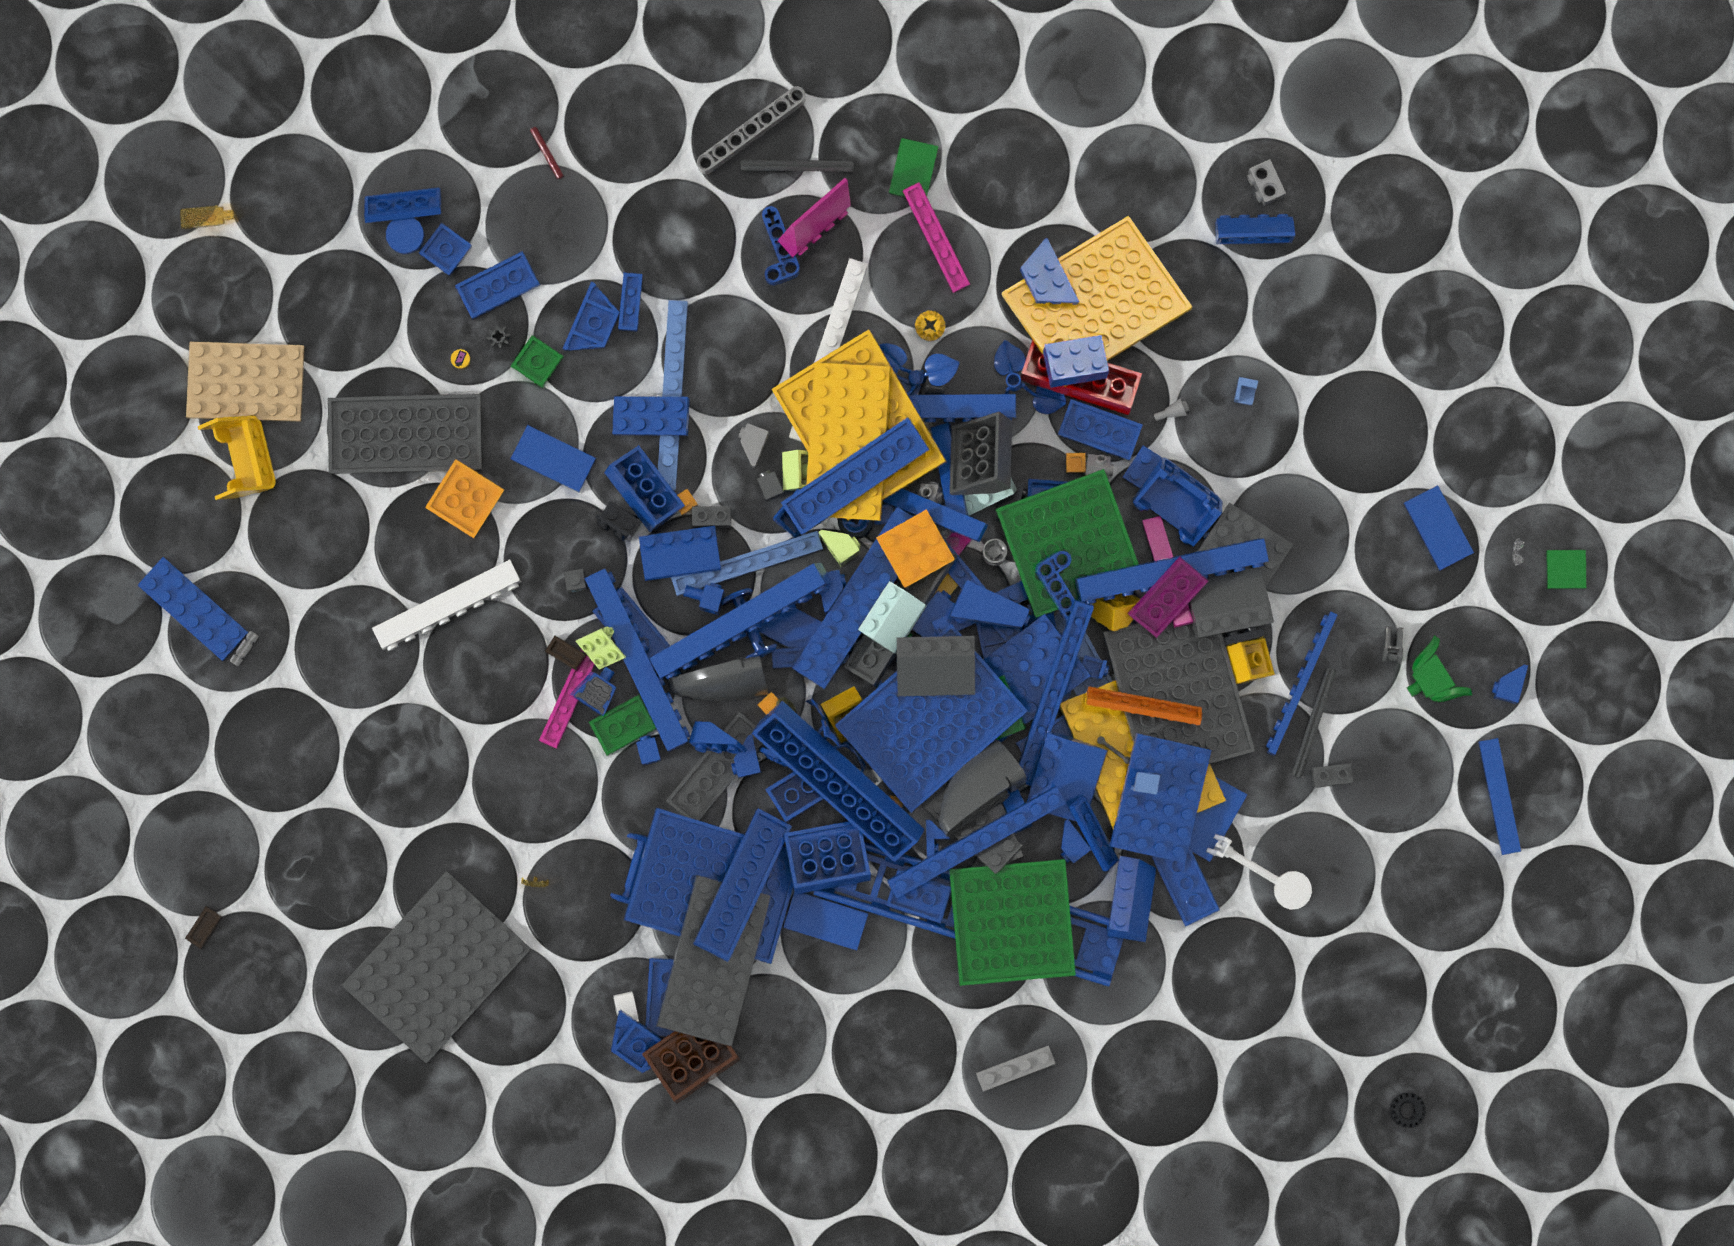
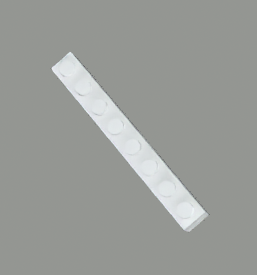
M508 560L373 627V632L381 648L391 651L398 647V643L402 641L407 643L415 639V635L420 632L422 634L433 630L432 626L438 623L440 626L450 621L449 618L454 615L457 617L467 613L466 609L472 606L478 608L485 604V600L489 598L491 600L496 599L502 595L501 592L507 589L512 591L518 588L521 580L512 562Z

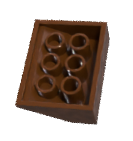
M676 1031L642 1053L676 1104L741 1060L732 1046Z

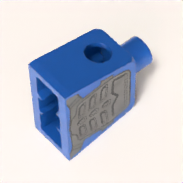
M607 667L603 669L600 675L590 672L570 695L599 715L604 716L616 690V687L609 683L615 673Z

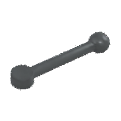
M1098 737V744L1105 745L1121 757L1124 763L1129 764L1130 757L1124 756L1108 744L1104 737Z

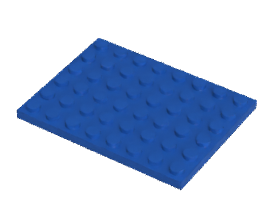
M950 624L936 637L962 635ZM975 651V695L898 696L896 671L835 726L912 813L952 778L961 767L983 751L1027 712V709Z
M656 808L624 920L680 937L696 875L722 882L744 834ZM783 846L761 893L771 897L755 960L768 964L772 963L793 889L787 850Z

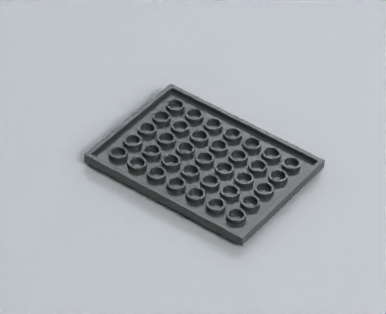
M1172 622L1157 638L1139 623L1121 628L1118 631L1110 630L1102 633L1119 692L1202 707V721L1200 725L1170 721L1168 719L1132 714L1124 711L1133 744L1136 733L1210 749L1212 751L1208 764L1255 752L1222 633L1195 638L1193 623L1174 628Z
M446 871L341 986L427 1064L531 951V948Z

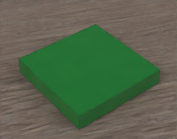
M532 335L511 367L543 388L564 356Z
M1586 550L1546 551L1547 589H1586Z

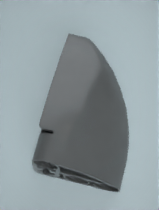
M760 656L706 667L668 680L669 688L674 695L698 701L732 702L749 700L750 698L769 694Z
M997 739L962 766L949 782L943 796L939 815V826L946 837L1005 801L1010 796L1006 789L1012 793L1026 784V774L1008 749Z

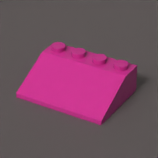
M844 178L791 224L778 239V242L792 257L796 254L801 256L808 249L807 245L810 242L814 244L822 237L820 235L822 231L828 232L835 225L833 222L837 218L842 220L848 214L846 210L851 206L848 180Z

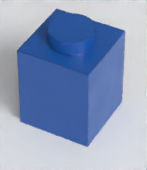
M651 735L639 738L640 741L636 742L642 765L661 761L656 738H651Z

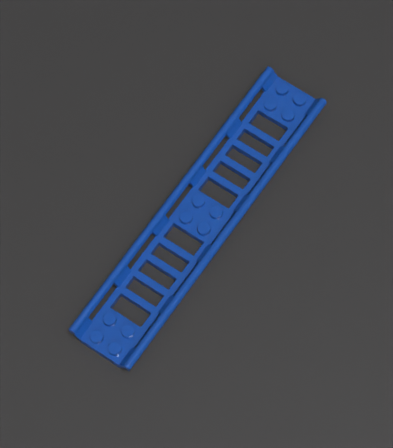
M864 842L867 851L886 856L883 859L867 854L868 861L880 864L871 895L855 891L858 883L817 890L813 894L955 939V931L945 928V925L954 928L953 906H951L948 919L943 918L940 924L926 919L927 921H922L890 911L891 907L886 906L887 900L877 898L886 867L905 871L910 867L905 866L904 862L915 865L922 861L909 855L903 854L894 862L876 845ZM949 869L941 873V876H936L931 880L951 886ZM837 891V892H840V893H843V894H846V895H849V896H853V897H856V898H859V899H862V900H866V901H869V902H872V903H871V904H868V903H865V902H861V901H858V900H855V899H852V898H849V897H845V896L836 894V893H834V892ZM1070 906V914L1107 925V928L1071 917V924L1086 928L1077 959H1074L1075 966L1093 971L1092 974L1075 968L1076 977L1109 987L1124 938L1107 936L1110 918Z

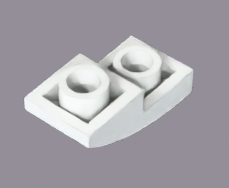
M633 992L613 995L617 1016L621 1009L639 1022Z

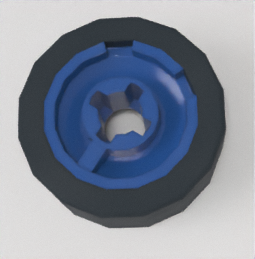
M837 518L841 533L849 534L851 538L854 536L856 539L867 536L874 524L873 520L859 519L858 524L852 522V519L848 521L844 518Z

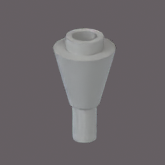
M1180 398L1165 408V410L1155 413L1154 417L1156 421H1159L1166 417L1187 416V412L1190 410L1186 400L1182 401Z

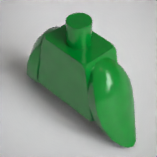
M1434 635L1431 642L1413 662L1412 677L1415 682L1406 687L1411 697H1414L1422 692L1425 698L1429 697L1435 702H1445L1462 696H1473L1471 688L1454 687L1455 683L1438 656L1434 655L1440 643V639Z

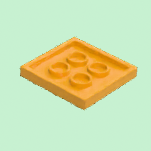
M455 459L425 508L472 538H475L505 489Z
M927 509L876 537L904 588L955 560Z

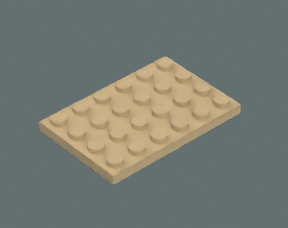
M190 342L186 418L215 419L254 415L260 421L301 422L305 346Z

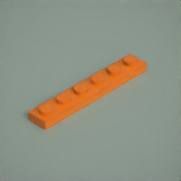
M1088 686L1087 705L1200 725L1202 721V707Z

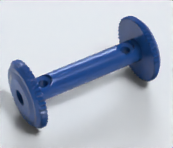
M745 588L725 597L722 600V605L733 602L737 608L746 603L743 597L751 594L753 590ZM758 630L747 632L755 652L746 658L755 656L762 658L776 650L777 644L765 647Z
M629 833L627 835V838L637 840V847L634 850L625 891L622 896L613 893L610 895L612 899L626 904L629 903L647 841V836L636 833Z

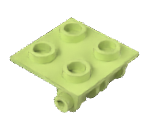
M612 627L601 628L576 640V643L598 669H602L626 657L611 640L614 634Z

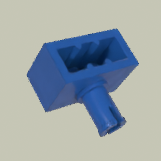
M710 583V586L705 584L703 589L686 585L683 596L699 600L701 611L719 615L725 591L721 585Z

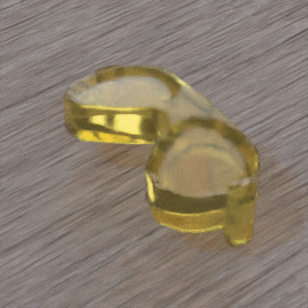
M522 877L521 884L531 887H546L549 884V880L537 882L538 877H534L532 882L524 880Z

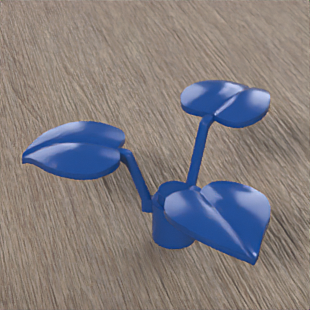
M1004 340L995 354L994 366L1000 375H1007L1005 394H1009L1010 390L1018 391L1024 388L1032 396H1035L1033 406L1041 414H1051L1065 406L1066 398L1064 394L1037 386L1036 393H1034L1022 383L1020 375L1014 372H1020L1023 369L1026 361L1025 355L1018 347Z
M889 343L879 344L895 374L899 369L909 373L908 378L912 387L907 392L908 396L917 388V385L926 382L927 376H929V382L934 386H942L948 383L954 377L959 367V361L937 353L929 356L926 360L925 370L927 372L922 369L912 371L902 367L907 362V355L901 347ZM911 399L913 405L915 406L916 410L920 415V407L915 400Z
M813 699L805 701L814 706L821 715L822 719L820 721L822 726L817 732L820 734L824 731L823 738L832 739L836 743V746H833L834 748L846 747L853 752L861 765V772H864L866 765L863 758L848 741L839 744L835 734L830 731V722L819 704Z

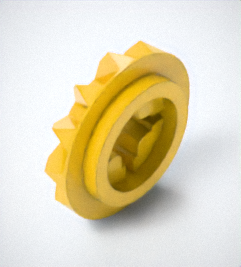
M927 310L916 319L915 330L922 339L934 341L943 335L945 321L942 315L936 311ZM926 320L930 323L936 320L934 330L929 328L924 331L927 326Z

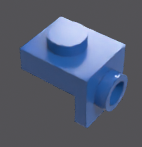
M1084 655L1082 663L1091 673V678L1102 680L1103 676H1107L1109 666L1106 665L1107 660Z

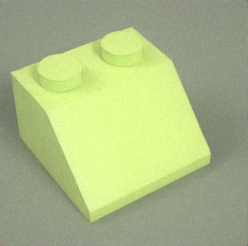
M793 450L782 452L783 490L796 491L797 489H802L807 483L808 451Z
M826 530L818 532L820 539L841 567L860 555L859 549L861 545L854 536L851 538L849 534Z

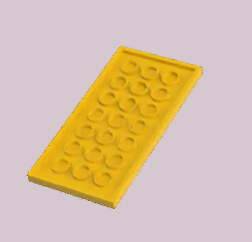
M815 362L806 485L887 431L891 367ZM884 481L829 518L881 521Z

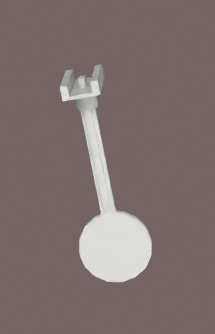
M1215 834L1214 838L1218 842L1214 849L1207 848L1206 851L1221 858L1223 856L1230 857L1274 883V896L1282 907L1291 910L1299 909L1310 900L1312 886L1304 874L1297 871H1288L1278 877L1234 851V848L1230 846L1232 842L1230 839Z

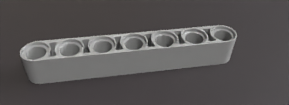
M798 86L791 88L700 155L697 159L699 171L703 174L712 173L803 106L806 101L804 89ZM800 93L802 95L801 100L796 101L792 99L793 94ZM780 104L786 105V106H787L786 111H784V112L778 111V110H777L778 105H780ZM768 115L772 117V120L769 123H764L762 121L763 116ZM753 126L757 129L754 134L746 132L748 127ZM734 138L741 139V143L737 146L733 145L731 141ZM724 149L726 154L723 157H719L716 155L717 150ZM708 160L711 162V165L708 168H703L701 166L702 161Z

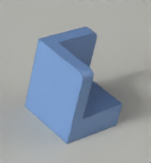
M1239 377L1234 402L1252 405L1258 381Z
M1137 772L1135 785H1131V790L1157 795L1160 775L1150 772Z

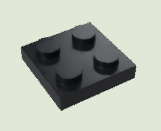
M1258 626L1247 628L1245 633L1241 634L1239 631L1230 632L1224 638L1225 646L1228 647L1240 642L1262 639L1265 636L1264 630L1258 629Z

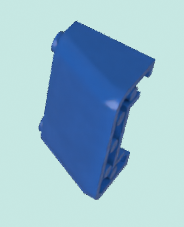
M1165 457L1158 462L1133 498L1134 506L1138 510L1148 511L1150 508L1179 530V538L1182 542L1193 547L1222 514L1223 502L1221 498Z

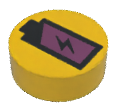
M458 349L452 353L451 362L457 369H464L470 364V356L467 351Z

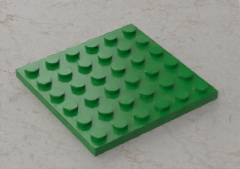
M1104 469L995 509L1035 618L1058 610L1035 571L1036 565L1057 551H1065L1070 554V565L1060 571L1059 575L1074 599L1078 601L1074 578L1139 564ZM1060 554L1057 557V563L1063 565L1066 562V557L1064 554ZM1044 564L1040 571L1043 575H1047L1050 568L1047 564ZM1053 581L1051 583V590L1054 592L1058 591L1060 584L1058 581ZM1064 597L1061 600V606H1069V598Z
M1065 859L1006 864L997 875L987 866L949 869L960 986L1076 976Z

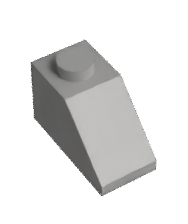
M747 423L746 427L741 428L738 437L741 438V445L751 467L756 469L769 431Z

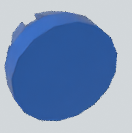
M415 218L392 220L386 230V240L395 252L403 255L411 254L422 246L424 230L420 222Z

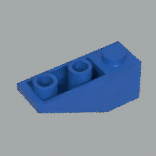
M695 721L689 743L695 747V750L703 753L706 751H713L715 753L725 751L732 754L746 752L747 748L712 722Z

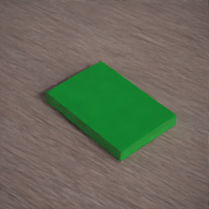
M901 138L889 194L906 198L902 190L920 182L927 196L938 146Z
M640 695L611 709L604 716L600 715L589 721L606 756L657 729Z

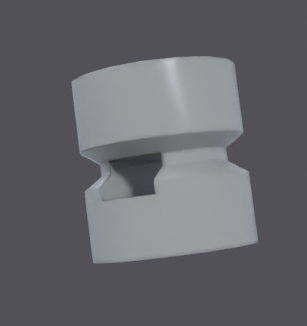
M997 538L988 540L982 550L984 561L991 566H998L1005 561L1007 556L1006 544Z

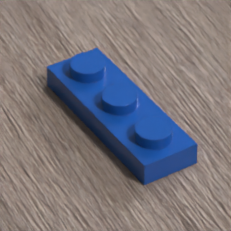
M623 273L618 330L638 332L643 274Z

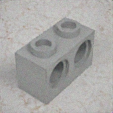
M1270 159L1249 168L1247 179L1251 186H1255V196L1259 203L1262 202L1263 206L1285 197L1286 192ZM1263 171L1266 174V178L1259 179L1256 173ZM1271 188L1274 191V195L1267 196L1264 190Z

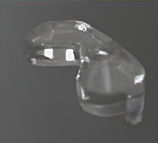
M939 526L940 534L951 547L956 548L960 539L958 537H949V530Z
M1520 538L1516 539L1513 543L1512 561L1516 566L1524 562V558L1518 553L1525 546V542L1520 540Z

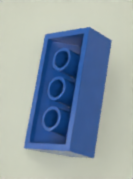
M1267 214L1258 215V218H1250V215H1240L1239 218L1222 215L1215 221L1216 245L1292 243L1295 237L1293 217H1288V214H1278L1277 217H1269Z
M639 445L611 463L604 472L650 533L667 522L685 506Z
M715 526L639 537L645 581L721 570Z
M1120 856L1107 936L1146 942L1156 874L1155 867L1140 859Z

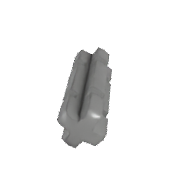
M249 631L246 640L242 641L236 650V654H233L230 662L236 666L241 664L242 658L246 657L253 646V642L255 643L259 637L252 631Z

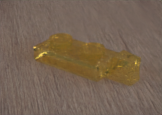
M207 206L180 209L182 229L220 226L225 224V220L235 219L233 210L224 211V207Z

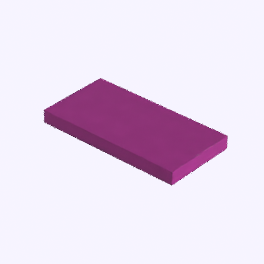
M1179 557L1128 614L1157 638L1208 583V580L1183 558Z

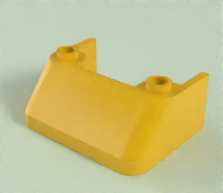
M256 416L220 417L197 426L198 430L213 429L215 439L220 443L228 444L236 479L228 482V491L215 496V500L240 498L274 488L276 480L262 423Z

